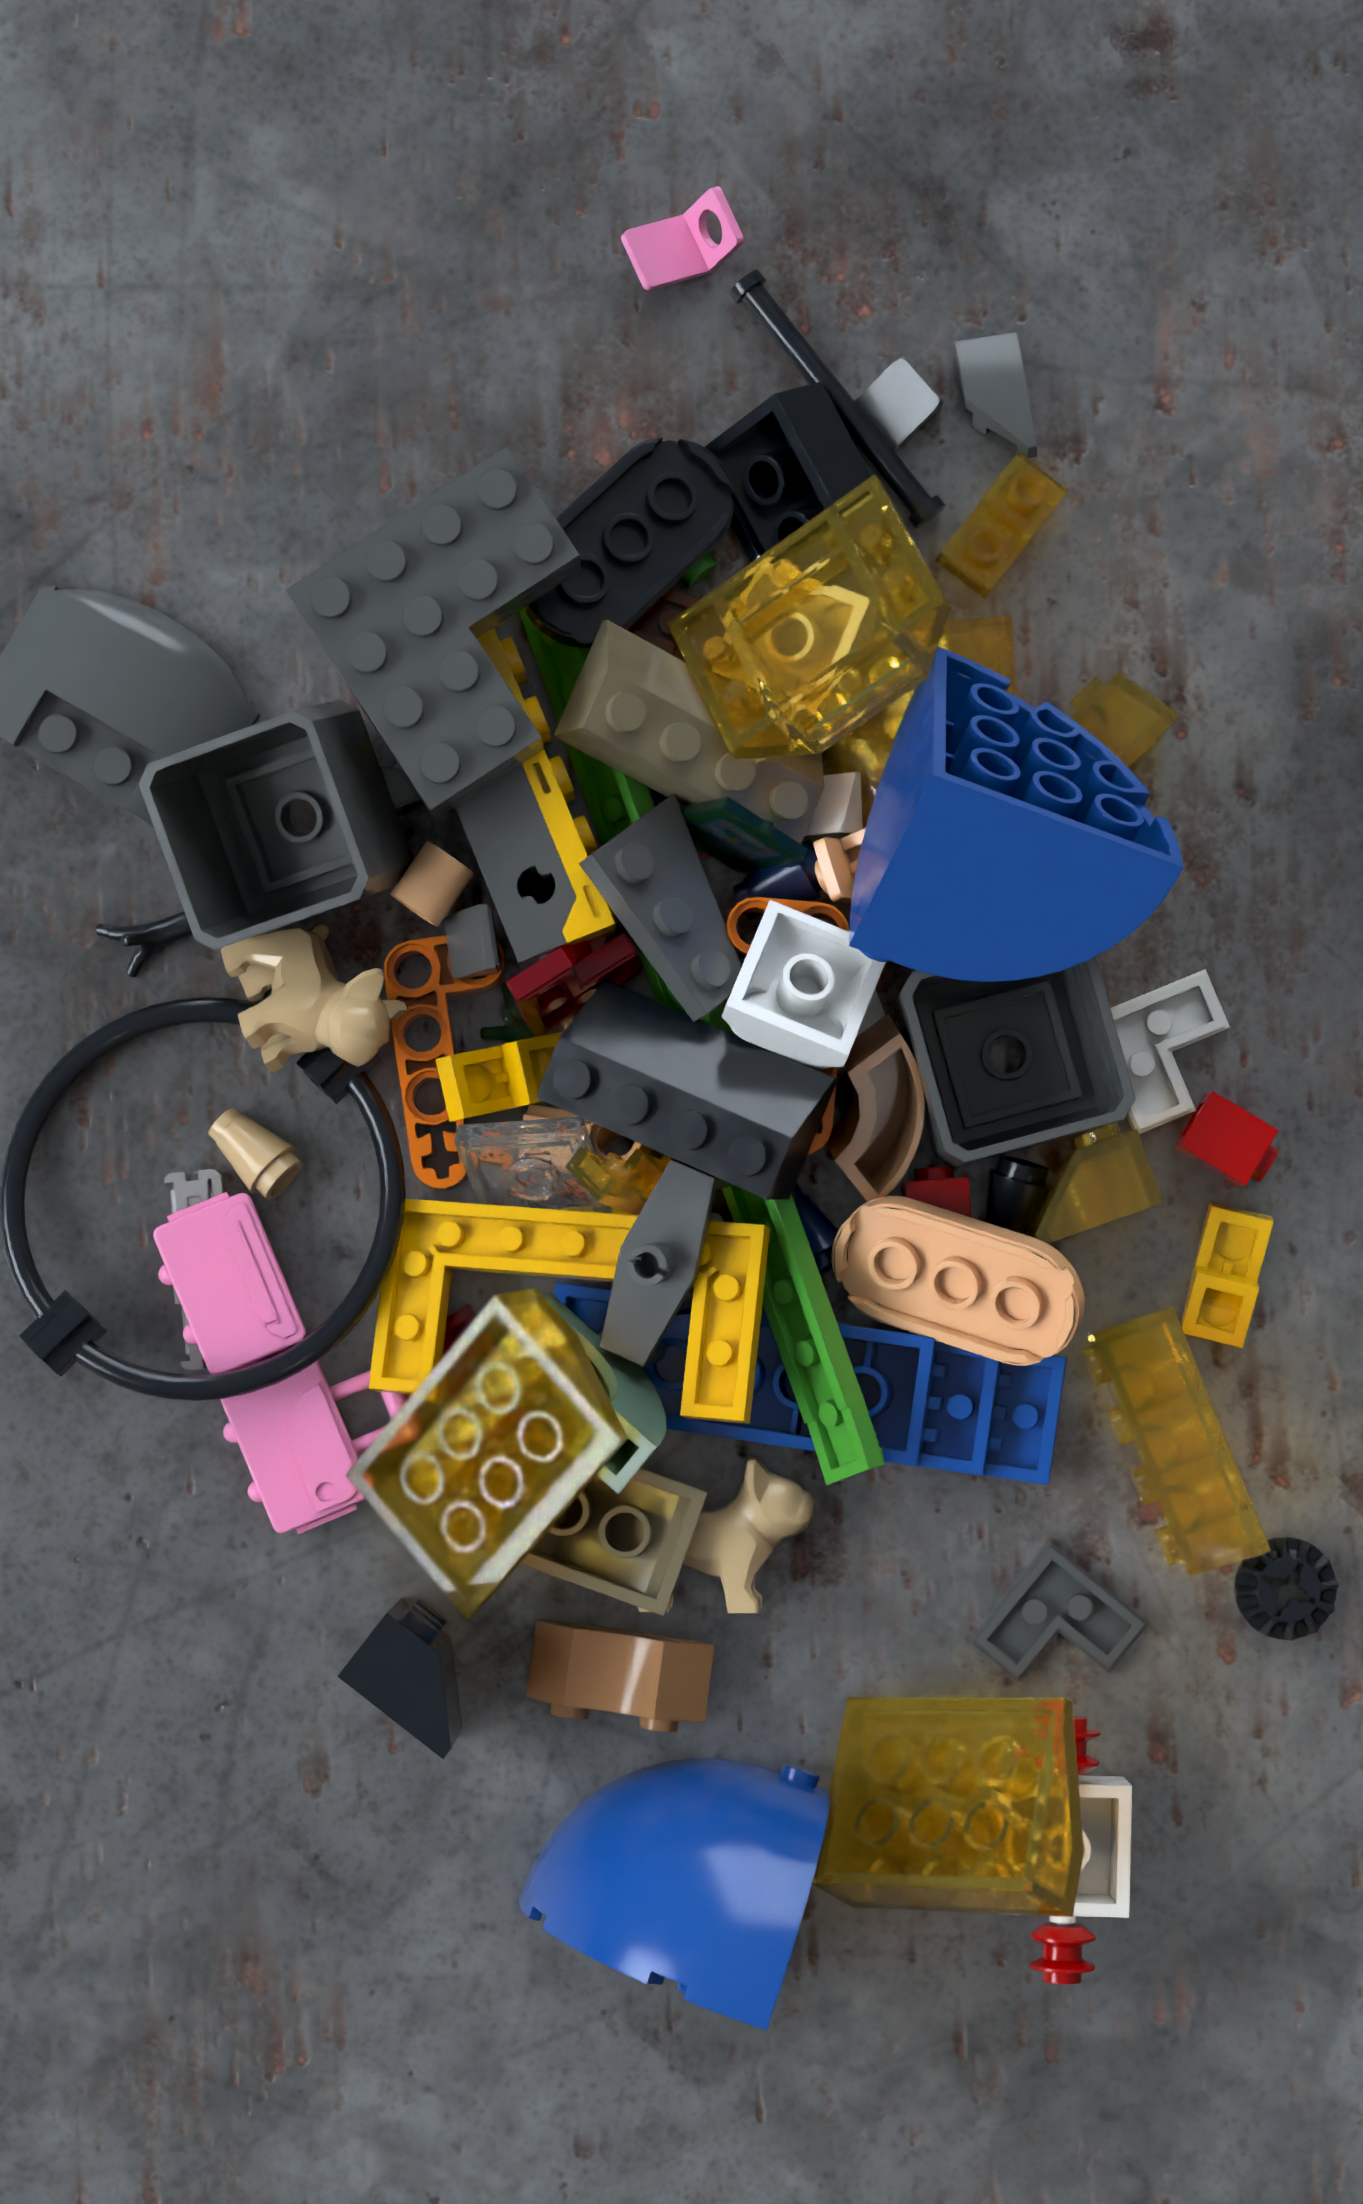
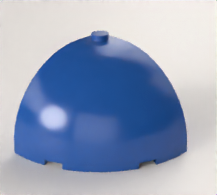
M935 645L900 723L870 811L853 884L849 946L860 950L865 956L878 962L891 961L931 975L965 981H1015L1040 977L1068 969L1090 960L1126 938L1147 920L1166 898L1184 868L1180 847L1167 818H1154L1146 807L1145 803L1150 793L1142 782L1110 749L1080 724L1047 701L1042 705L1032 707L1020 698L1007 692L1012 682L1008 678L972 660Z
M720 1758L673 1760L641 1768L616 1779L596 1791L579 1804L559 1824L544 1844L531 1867L519 1898V1907L528 1918L540 1921L542 1914L546 1916L542 1928L544 1931L590 1958L645 1984L662 1985L666 1977L678 1982L676 1989L685 1994L683 2000L767 2031L816 1871L829 1812L830 1799L826 1788L817 1786L820 1778L818 1774L787 1763H783L781 1772L742 1761Z

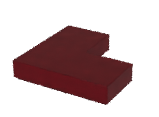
M624 932L577 961V966L575 967L560 947L506 982L523 1019L535 1037L544 1035L579 1013L604 980L623 985L642 973L643 967L637 951Z

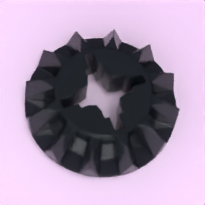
M1277 1537L1258 1544L1243 1558L1236 1573L1234 1593L1242 1616L1254 1629L1271 1638L1293 1641L1308 1634L1318 1632L1320 1626L1335 1611V1600L1339 1584L1330 1560L1318 1548L1298 1538ZM1297 1563H1300L1296 1572L1299 1574L1296 1585L1304 1590V1594L1311 1596L1309 1603L1302 1599L1300 1601L1289 1599L1284 1607L1280 1606L1277 1615H1274L1278 1607L1276 1604L1278 1593L1270 1588V1584L1262 1581V1577L1266 1575L1270 1578L1276 1576L1285 1579L1290 1571L1295 1570Z

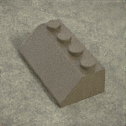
M609 620L602 621L554 733V737L666 797L675 794L679 804L711 821L725 818L728 820L729 828L735 827L734 825L737 826L730 830L737 831L735 832L736 834H742L739 836L762 848L768 846L774 850L800 845L825 787L820 736ZM725 820L718 821L719 823L727 827Z

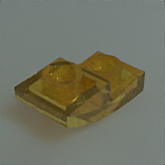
M1018 452L982 496L977 507L943 547L935 561L985 599L1069 490Z
M580 1146L565 1167L598 1202L616 1210L639 1215L669 1161L674 1158L664 1155L661 1160H658L636 1148L627 1161L612 1152H609L606 1158L603 1159Z

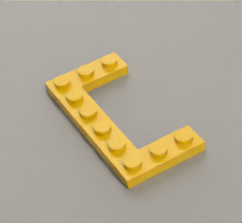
M405 1199L404 1221L399 1245L390 1271L380 1289L368 1389L376 1392L438 1396L452 1269L613 1282L620 1247L638 1216ZM709 1221L698 1276L692 1286L694 1290L680 1416L684 1418L750 1424L770 1228L765 1225Z

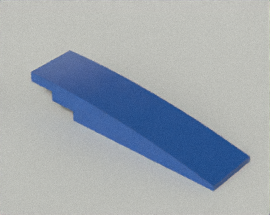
M556 1282L554 1296L596 1334L603 1331L611 1290ZM763 1312L761 1313L750 1424L688 1419L680 1416L691 1314L674 1317L661 1340L668 1345L664 1360L641 1366L661 1399L665 1411L667 1429L815 1451L808 1425L804 1423L767 1315ZM838 1324L872 1425L874 1426L873 1429L879 1441V1447L882 1448L884 1462L980 1476H992L1044 1485L1050 1484L1067 1357L1053 1355L1044 1358L1042 1362L1027 1366L1010 1365L936 1341L935 1338ZM541 1378L537 1409L573 1414L564 1400Z

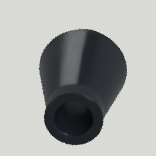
M999 1156L996 1169H989L986 1223L1026 1235L1051 1188V1185L1046 1183L1049 1168L1016 1157Z

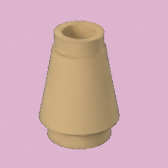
M235 1107L225 1111L209 1130V1136L216 1141V1145L251 1194L260 1193L267 1200L277 1197L290 1186L303 1167V1163L295 1156L296 1147L248 1116L243 1115Z

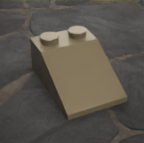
M532 1425L524 1426L480 1550L665 1616L708 1492L641 1467L624 1489L617 1494L569 1450L576 1441Z

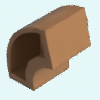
M889 1013L855 1038L844 1065L848 1073L849 1099L841 1120L832 1129L830 1138L827 1141L834 1161L867 1202L887 1196L897 1186L915 1156L924 1125V1090L918 1066L900 1029Z
M536 1620L526 1697L551 1703L550 1714L554 1716L588 1719L589 1709L609 1711L640 1717L639 1727L644 1729L677 1732L679 1721L705 1723L715 1645L626 1629Z

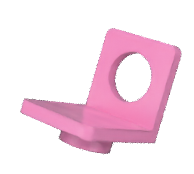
M717 186L708 189L683 215L628 229L621 235V241L642 287L650 291L714 272L744 243V237L722 189ZM709 210L716 214L722 227V240L719 245L711 239L707 230L706 218Z

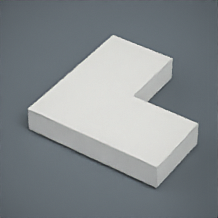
M1206 969L1111 1008L1136 1097L1126 1115L1135 1136L1196 1111L1172 1052L1230 1028Z

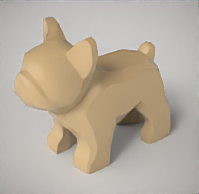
M319 923L309 930L295 928L269 934H259L220 949L227 973L230 977H239L246 998L250 1002L263 998L265 992L272 988V994L269 997L238 1014L244 1038L252 1049L261 1047L264 1064L271 1073L282 1069L291 1055L301 1052H313L330 1047L333 1054L357 1067L369 1062L376 1055L378 1049L389 1041L390 1022L407 1013L404 1002L399 1000H381L379 998L384 981L383 970L380 968L363 971L347 984L340 982L333 959L324 942L328 937L329 928L323 923Z
M750 1456L746 1465L744 1481L730 1502L724 1507L701 1512L683 1565L721 1578L728 1613H759L762 1608V1595L755 1587L756 1575L778 1544L788 1537L796 1536L808 1527L813 1516L815 1503L811 1493L803 1490L797 1482L770 1473L759 1456ZM673 1594L670 1599L666 1613L669 1612L670 1608L673 1607ZM637 1607L639 1612H651L643 1608Z

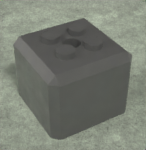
M341 700L292 710L148 763L139 782L141 793L193 937L196 941L213 950L394 887L413 861L359 709ZM298 798L308 801L316 812V825L309 834L296 830L290 821V807Z
M1096 956L1062 971L1015 981H965L935 976L916 970L910 974L893 1002L901 1033L918 1066L924 1090V1116L935 1156L955 1168L1110 1126L1125 1119L1136 1099ZM1011 1037L1021 1044L1024 1050V1061L1017 1071L1002 1073L991 1065L988 1051L995 1039Z

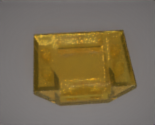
M874 474L667 624L730 754L736 760L822 753L925 681L932 666L951 607L882 482Z

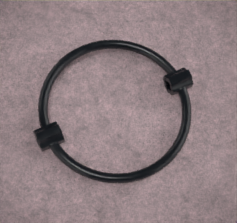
M216 997L187 998L163 1002L128 1013L104 1025L80 1041L47 1073L29 1098L12 1133L1 1173L0 1230L4 1253L20 1296L35 1319L19 1335L27 1346L61 1377L77 1362L95 1375L120 1387L155 1397L192 1401L225 1399L249 1394L278 1384L324 1357L356 1326L377 1297L393 1263L404 1221L406 1187L400 1142L391 1115L380 1093L367 1075L382 1060L377 1053L369 1062L359 1067L333 1054L330 1047L306 1052L296 1062L300 1070L336 1105L348 1093L350 1094L368 1127L375 1148L380 1180L379 1216L370 1252L355 1284L343 1302L323 1324L287 1351L267 1361L239 1370L217 1374L189 1375L152 1370L130 1363L97 1345L96 1342L107 1330L80 1302L66 1290L55 1301L52 1299L36 1269L28 1243L24 1203L26 1179L33 1150L51 1111L75 1080L97 1060L139 1036L162 1028L202 1022L240 1025L238 1014L259 1003Z

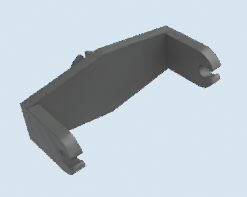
M671 1159L620 1247L600 1342L601 1348L641 1366L664 1360L668 1345L661 1340L697 1279L716 1189L730 1187L731 1183L679 1160Z

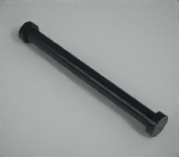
M755 269L745 275L730 289L729 295L737 304L745 303L808 384L822 381L851 438L912 513L908 520L915 529L925 525L946 506L938 495L931 498L763 286L766 279L761 272Z

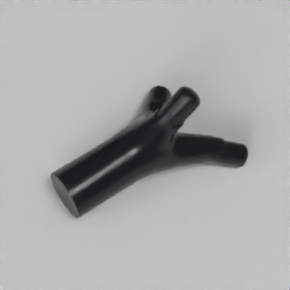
M185 912L147 924L114 927L100 923L96 927V934L98 936L121 941V944L125 947L133 946L134 952L125 970V973L130 977L138 975L144 961L156 950L166 944L193 935Z

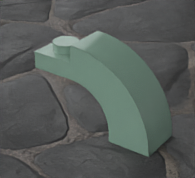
M549 1291L538 1298L503 1344L564 1400L572 1411L580 1432V1437L569 1450L619 1494L665 1437L667 1429L666 1416L661 1399L649 1377L639 1364L601 1348L600 1342L603 1331L596 1334Z

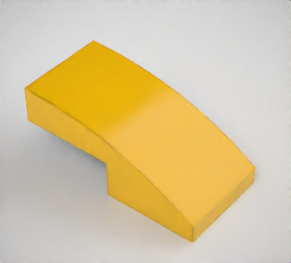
M563 1032L435 1059L449 1122L544 1102L536 1098L559 1037Z
M1210 1201L1191 1274L1180 1333L1243 1348L1259 1292L1257 1281L1274 1223L1272 1216Z

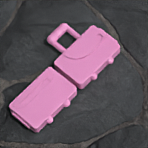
M227 1192L167 1216L169 1222L155 1229L153 1234L154 1240L164 1262V1265L161 1266L158 1272L159 1280L165 1285L174 1286L189 1322L183 1329V1338L191 1345L198 1344L207 1369L211 1374L239 1370L267 1361L290 1349L289 1346L299 1343L306 1337V1328L254 1202L248 1194L239 1193L229 1197ZM318 1360L303 1371L278 1384L249 1394L220 1399L229 1420L224 1426L223 1435L231 1443L238 1442L254 1480L248 1487V1496L254 1502H263L270 1522L276 1532L283 1534L296 1529L297 1533L300 1534L358 1509L356 1503L367 1499L371 1493L370 1483L358 1455L402 1436L411 1435L419 1427V1417L409 1394L380 1392L393 1423L351 1440L336 1401L369 1387L370 1370L329 1387Z

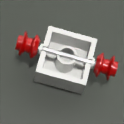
M1054 1715L1048 1716V1727L1035 1729L1037 1735L1047 1739V1753L1034 1758L1036 1765L1046 1773L1054 1775L995 1773L992 1903L998 1914L1049 1916L1050 1922L1042 1924L1030 1933V1938L1043 1944V1957L1031 1961L1029 1967L1042 1971L1043 1982L1081 1983L1082 1973L1095 1970L1094 1964L1082 1959V1946L1095 1941L1096 1936L1083 1925L1077 1924L1076 1916L1129 1918L1132 1785L1124 1777L1083 1776L1099 1766V1761L1086 1753L1087 1741L1100 1736V1731L1087 1729L1086 1717Z

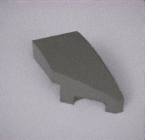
M1017 332L954 342V358L965 408L973 412L972 427L984 434L992 430L1018 445L1017 453L1026 458L1037 457L1035 427Z

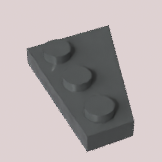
M672 794L582 860L579 865L688 1016L695 1022L730 996L742 966L728 936L726 925L676 796Z

